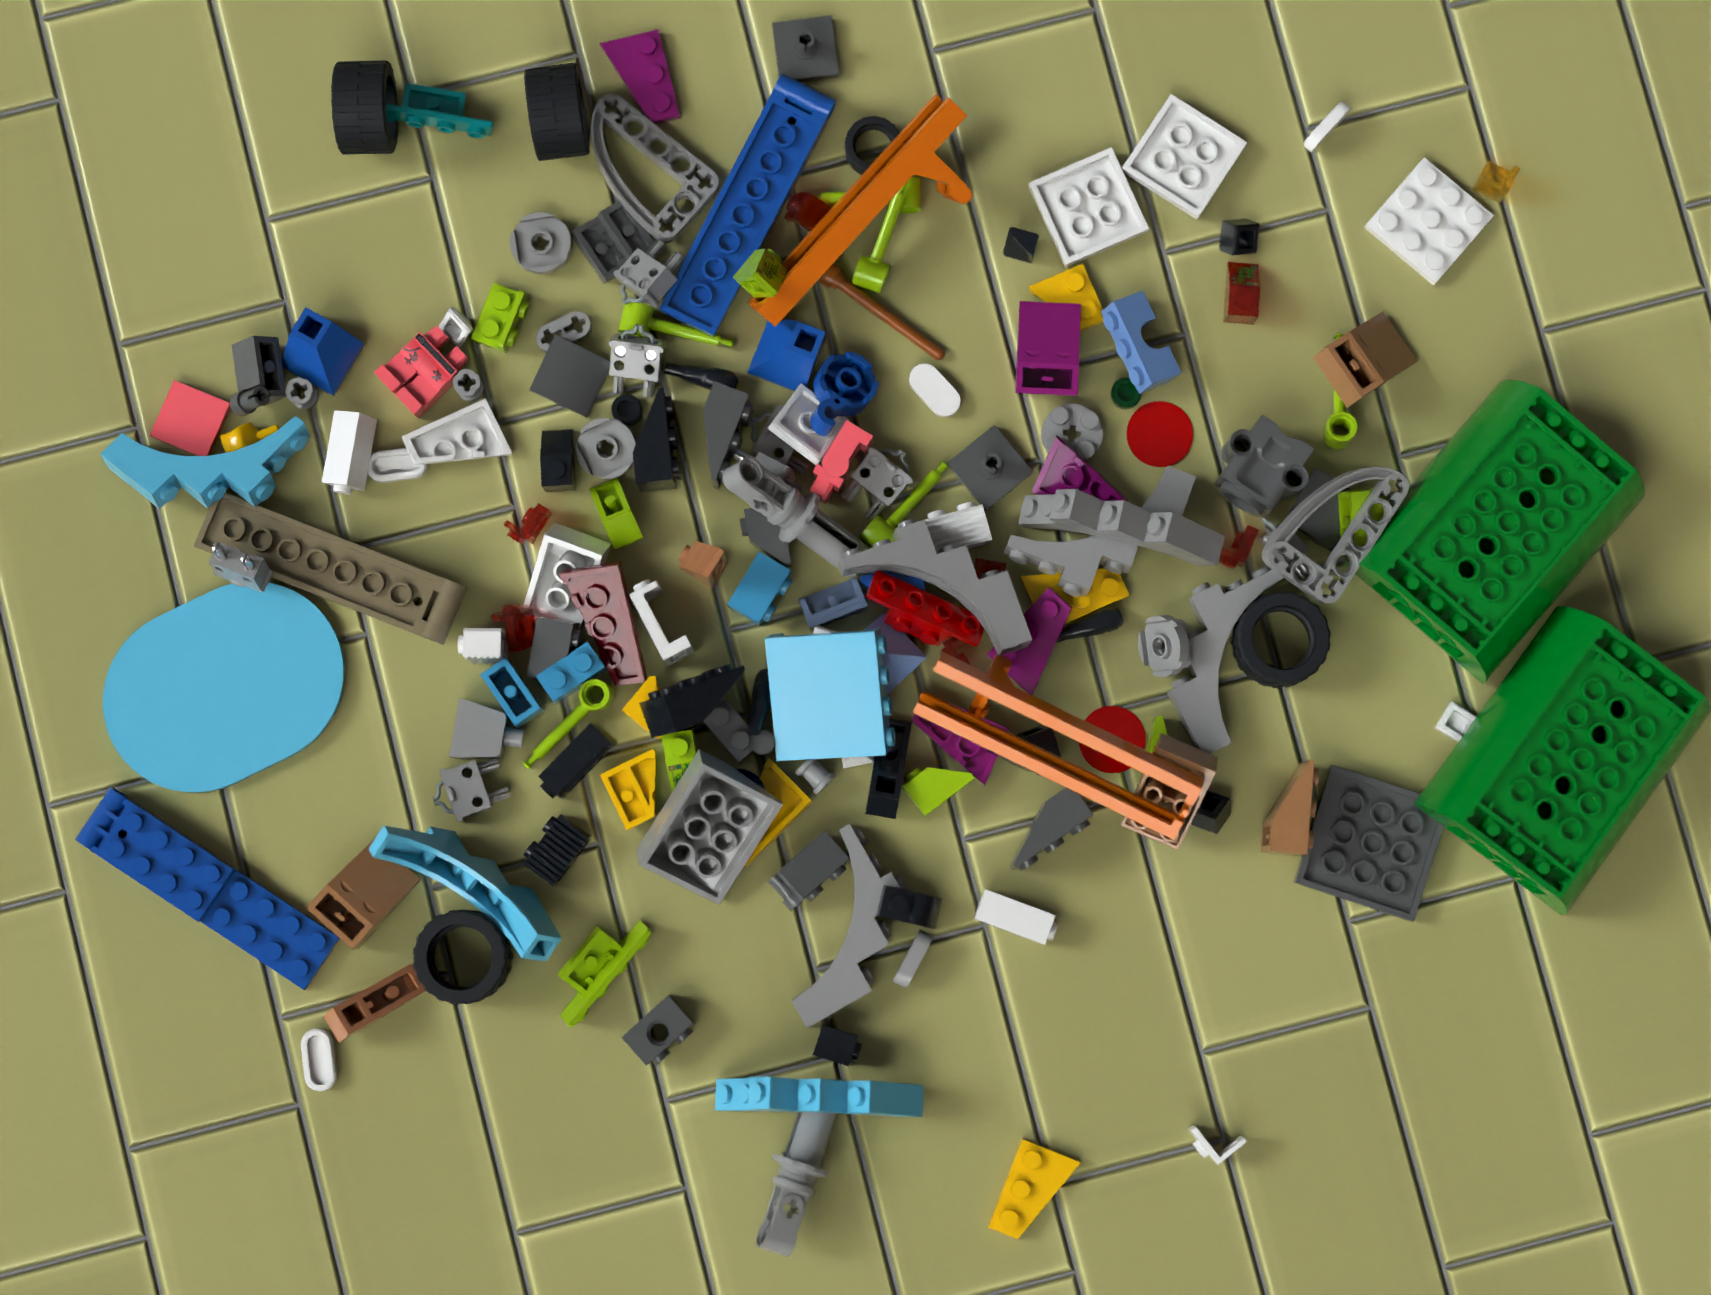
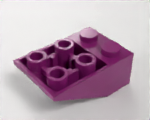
M1019 301L1015 393L1077 396L1081 304Z

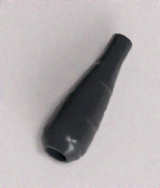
M669 362L665 365L664 374L681 378L708 390H711L714 381L734 389L737 388L738 377L730 370L704 366L677 365Z
M1108 606L1080 618L1063 628L1056 643L1117 630L1124 622L1120 609L1115 606Z
M768 668L760 670L756 674L753 685L751 722L748 732L755 736L760 735L763 722L771 707Z

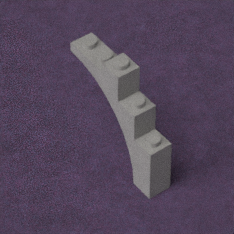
M1167 466L1156 489L1140 508L1151 513L1174 512L1182 516L1196 476ZM1010 535L1004 554L1009 555V559L1016 563L1026 564L1028 562L1037 565L1038 569L1043 573L1049 575L1061 574L1057 586L1062 587L1063 591L1071 596L1080 597L1081 595L1087 596L1099 563L1105 565L1104 568L1109 572L1115 574L1128 573L1135 558L1138 545L1095 535L1081 540L1064 542L1034 541Z
M1078 489L1056 490L1055 494L1025 495L1018 525L1025 528L1064 530L1123 541L1159 551L1196 566L1218 565L1225 537L1174 512L1151 513L1125 500L1102 501Z
M915 519L903 521L898 524V528L894 531L892 536L894 542H891L890 539L881 540L873 544L871 549L862 551L861 548H855L843 554L844 557L840 558L838 567L842 577L879 570L881 572L912 576L938 586L957 598L975 615L988 633L998 656L1027 648L1032 641L1008 571L998 573V570L988 571L980 576L981 579L978 580L967 546L957 548L956 544L948 545L941 548L937 554L925 520L916 522Z
M1268 566L1252 573L1254 579L1245 584L1240 579L1226 586L1225 590L1227 593L1225 594L1218 583L1210 587L1207 582L1193 589L1194 595L1187 600L1203 632L1200 633L1198 629L1187 633L1189 653L1191 655V664L1188 669L1193 679L1190 680L1188 676H1184L1171 683L1173 689L1167 692V695L1194 747L1209 754L1232 743L1222 719L1218 698V673L1224 646L1233 626L1246 607L1263 591L1284 578L1274 570H1270Z
M850 824L839 829V832L849 852L854 874L855 901L851 924L842 948L830 967L810 988L792 1000L806 1028L872 991L869 985L874 983L873 978L866 966L859 968L857 963L889 945L886 940L891 937L889 930L883 920L877 923L874 918L878 916L876 914L883 885L908 890L900 874L894 877L892 872L880 878L877 872L883 869L874 854L868 856L862 845L866 844L867 841L859 827L852 829Z

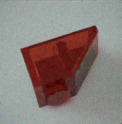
M1227 262L1223 322L1253 325L1259 317L1260 278L1258 264Z

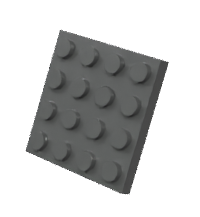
M1330 765L1310 830L1314 831L1313 847L1308 849L1307 855H1302L1293 883L1414 922L1444 826L1414 805L1420 796L1419 793L1335 765Z

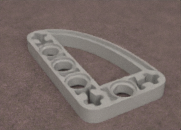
M607 94L599 100L591 120V142L596 162L605 181L623 207L645 230L656 239L663 241V243L673 242L716 195L719 184L717 174L620 96ZM606 105L609 107L617 105V113L619 115L615 112L607 114ZM620 116H622L624 119L621 124H618L620 123ZM637 121L643 125L644 129L640 134L634 135L627 131V125L630 122ZM604 123L683 186L656 217L632 194L614 168L604 143ZM655 140H661L665 142L667 149L663 153H655L650 149V144ZM680 158L685 159L690 163V168L685 172H679L673 167L674 161ZM695 169H698L697 177L704 182L707 179L711 180V188L706 186L703 189L699 188L700 181L693 175ZM682 199H689L694 203L695 207L691 212H682L677 207L678 202ZM674 214L676 219L672 223V232L666 230L664 233L661 232L660 223L667 225L672 220V215Z
M1366 467L1346 472L1328 481L1305 498L1276 529L1262 550L1264 563L1320 603L1336 602L1359 569V563L1370 552L1409 491L1408 479L1394 469ZM1378 479V482L1322 567L1287 543L1305 520L1331 497L1356 483ZM1397 480L1396 487L1399 488L1398 491L1389 493L1391 486L1388 485V482ZM1379 495H1381V496H1387V497H1386L1387 500H1385V499H1383V498H1379ZM1375 503L1380 504L1383 508V516L1378 521L1373 520L1370 516V508ZM1358 529L1364 530L1367 535L1365 544L1360 547L1356 546L1353 541L1354 532ZM1282 548L1280 554L1292 561L1289 564L1282 560L1273 561L1275 555L1272 553L1273 549ZM1344 554L1349 558L1350 566L1347 571L1340 572L1336 567V561L1339 556ZM1301 563L1306 564L1309 569V575L1303 581L1298 580L1295 576V569ZM1330 572L1332 575L1340 577L1341 580H1332L1333 576L1328 575V573ZM1330 583L1329 589L1332 591L1331 594H1324L1322 596L1324 590L1321 588V585Z

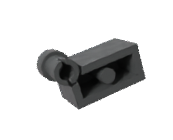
M251 336L231 345L238 392L231 396L230 407L236 415L246 416L253 413L260 406H265L287 397L278 337Z
M724 697L703 721L739 764L744 762L754 752L759 755H767L774 749L775 740L773 735L766 730H761L760 735H751L748 732L749 726Z
M824 830L781 868L768 883L784 899L782 903L791 912L805 898L811 902L824 890L821 884L826 879L830 878L834 881L847 869L843 864L849 857Z

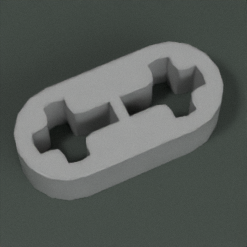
M571 312L542 326L536 334L537 344L546 353L550 345L548 343L543 344L542 342L546 340L545 334L549 332L552 336L563 333L559 337L577 344L589 337L592 330L591 321L583 312ZM578 319L580 323L586 322L582 326L583 331L581 333H577L576 330L565 332L573 327L572 321Z
M921 929L918 931L893 982L904 988L908 987L934 937L933 935Z

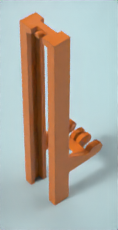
M935 94L781 263L787 271L778 293L774 297L754 298L751 296L746 303L761 317L776 327L914 174L934 179L936 181V190L945 198L964 205L968 203L973 195L970 190L971 188H968L934 153L968 115L950 98H946L943 102Z
M941 653L933 671L977 692L968 712L923 691L912 713L1173 840L1176 838L1185 817L1202 790L1203 778L1016 688L1007 675L1012 661L1004 655L998 656L996 654L986 673L949 654ZM988 699H992L1187 794L1179 814L1171 812L983 720L982 717H986L990 709V704L987 702Z

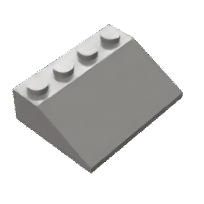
M699 749L636 849L638 864L720 905L780 811L783 802L726 762Z

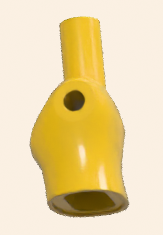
M245 423L236 427L231 432L220 435L224 450L227 453L257 443L278 431L279 427L275 424L259 431L253 423Z

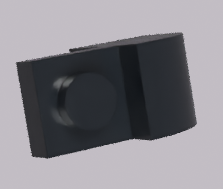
M883 885L876 915L935 929L942 899Z

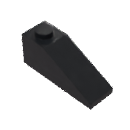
M889 718L890 728L893 727L895 730V746H892V750L887 755L875 756L865 814L896 819L912 722Z

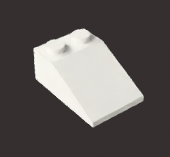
M554 522L544 534L521 616L537 621V617L546 616L580 623L579 630H581L584 619L579 609H576L571 600L572 595L566 583L563 584L559 573L563 570L605 564L612 543Z

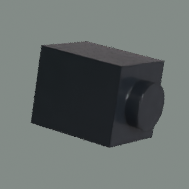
M822 1024L813 1055L849 1067L851 1060L857 1062L862 1044L857 1042L858 1035Z

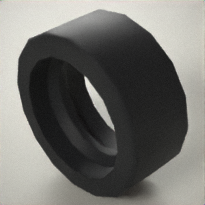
M878 116L864 117L855 122L847 132L845 139L846 159L851 168L860 175L871 164L861 160L856 153L855 146L859 136L868 130H878L886 134L892 142L899 135L896 126L886 118Z

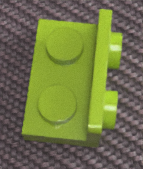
M493 283L472 334V341L503 353H507L509 346L514 347L519 335V330L516 329L520 318H526L530 308L526 292L522 290L517 292Z

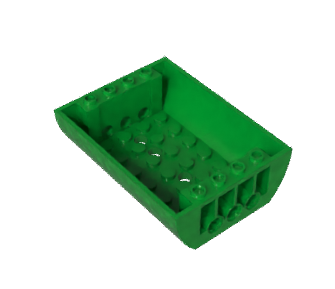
M1503 380L1409 486L1406 497L1370 552L1359 563L1360 567L1355 575L1478 681L1484 684L1643 500L1645 496L1644 484L1638 471L1544 390L1519 380ZM1547 468L1552 470L1555 476L1553 484L1546 485L1540 480L1539 473L1541 469ZM1521 492H1529L1534 496L1535 503L1532 508H1525L1521 505L1519 501ZM1482 538H1488L1494 543L1495 548L1491 555H1486L1480 551L1479 541ZM1348 557L1343 562V564L1347 568H1349L1350 566V560ZM1467 561L1474 566V574L1471 578H1464L1460 575L1458 568L1461 562Z
M1556 606L1415 801L1414 805L1443 825L1447 830L1557 913L1566 915L1711 712L1710 704L1703 694L1607 621L1575 608ZM1616 700L1620 701L1624 706V713L1620 718H1615L1610 711L1611 704ZM1598 725L1603 727L1606 732V738L1600 744L1596 743L1592 737V731ZM1561 776L1566 777L1570 783V788L1565 794H1560L1555 786L1557 779ZM1544 801L1552 809L1550 817L1545 820L1541 819L1537 813L1539 804Z

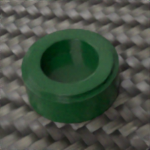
M1129 378L1117 380L1110 392L1113 404L1124 410L1135 407L1142 393H1138L1135 385L1131 383Z

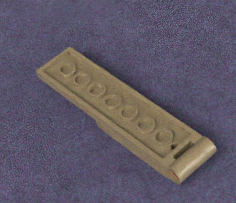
M225 493L220 500L210 505L194 544V547L213 554V544L221 542L264 558L269 569L273 571L272 578L442 645L446 641L467 589L463 585L258 505L254 507L246 500ZM422 600V604L418 606V602Z

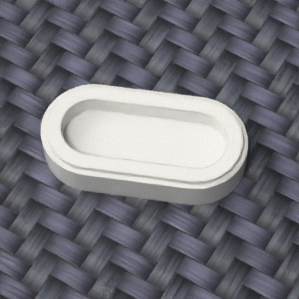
M1341 101L1308 136L1303 146L1312 153L1343 120L1352 107L1345 101Z
M919 364L912 369L909 377L912 390L937 416L943 418L953 416L960 407V395L955 388L930 364Z
M407 448L378 451L370 457L368 475L379 483L417 479L426 473L429 464L415 466Z
M321 1028L312 1029L306 1032L301 1040L304 1077L306 1084L311 1089L325 1091L336 1083L338 1077L334 1040L327 1030Z

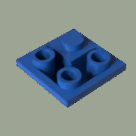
M305 307L289 334L282 358V367L302 379H307L311 384L334 396L365 344L332 321Z
M782 319L776 327L767 321L747 374L795 391L801 383L808 387L826 341V332L795 320Z

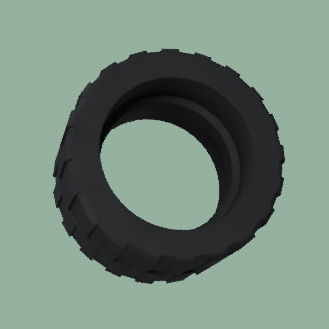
M387 60L338 61L333 68L331 85L332 120L336 143L343 155L391 154L396 149L398 121L387 122L386 103L398 105L393 68Z
M568 63L526 69L524 73L525 94L531 135L537 159L539 161L588 155L590 152L588 124L577 64Z
M1282 591L1274 592L1271 595L1267 594L1249 605L1235 623L1233 636L1231 637L1233 656L1240 670L1249 679L1258 682L1259 685L1272 688L1293 686L1315 674L1319 667L1324 664L1331 645L1328 621L1320 611V608L1305 596L1297 595L1294 592L1282 593ZM1272 612H1286L1295 616L1307 631L1309 639L1308 651L1302 661L1291 668L1277 669L1270 667L1258 657L1252 643L1254 627L1263 616Z
M452 910L436 916L434 920L424 926L413 948V967L416 970V977L419 983H422L425 990L435 996L436 999L442 1002H449V1004H470L492 996L500 986H503L512 967L513 952L511 951V941L495 923L479 911ZM459 927H468L480 932L488 940L492 950V963L486 976L478 983L466 987L456 986L444 980L438 973L434 961V953L439 940L450 930Z

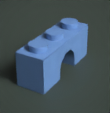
M1143 291L1113 301L1101 311L1103 323L1106 329L1110 331L1116 344V351L1123 359L1129 372V379L1135 385L1139 394L1167 384L1181 374V370L1169 345L1160 349H1154L1149 347L1142 338L1141 329L1156 318Z

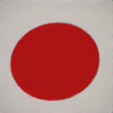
M1165 401L1150 402L1138 408L1131 416L1126 431L1127 443L1132 453L1141 462L1153 467L1171 466L1183 459L1191 448L1193 441L1192 424L1187 414L1178 406Z
M1119 706L1101 707L1089 714L1084 720L1137 747L1145 749L1146 735L1144 727L1138 717L1125 708ZM1079 742L1081 754L1093 768L1105 773H1120L1131 768Z

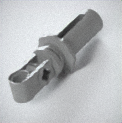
M744 458L725 469L723 473L725 487L747 502L755 511L766 516L767 521L772 525L781 527L779 539L782 542L786 541L789 543L796 538L838 570L840 558L844 557L843 554L855 548H861L862 551L871 549V547L818 509L820 501L818 494L811 492L803 497L797 488L787 485L783 479L771 473L754 458Z
M798 1112L786 1151L782 1152V1156L773 1154L772 1159L780 1164V1169L778 1170V1175L774 1176L772 1180L775 1187L769 1200L763 1223L757 1234V1247L785 1257L792 1253L809 1196H814L815 1193L813 1188L817 1177H828L829 1172L821 1169L823 1167L821 1162L837 1116L836 1113ZM785 1203L790 1205L789 1212L783 1209Z

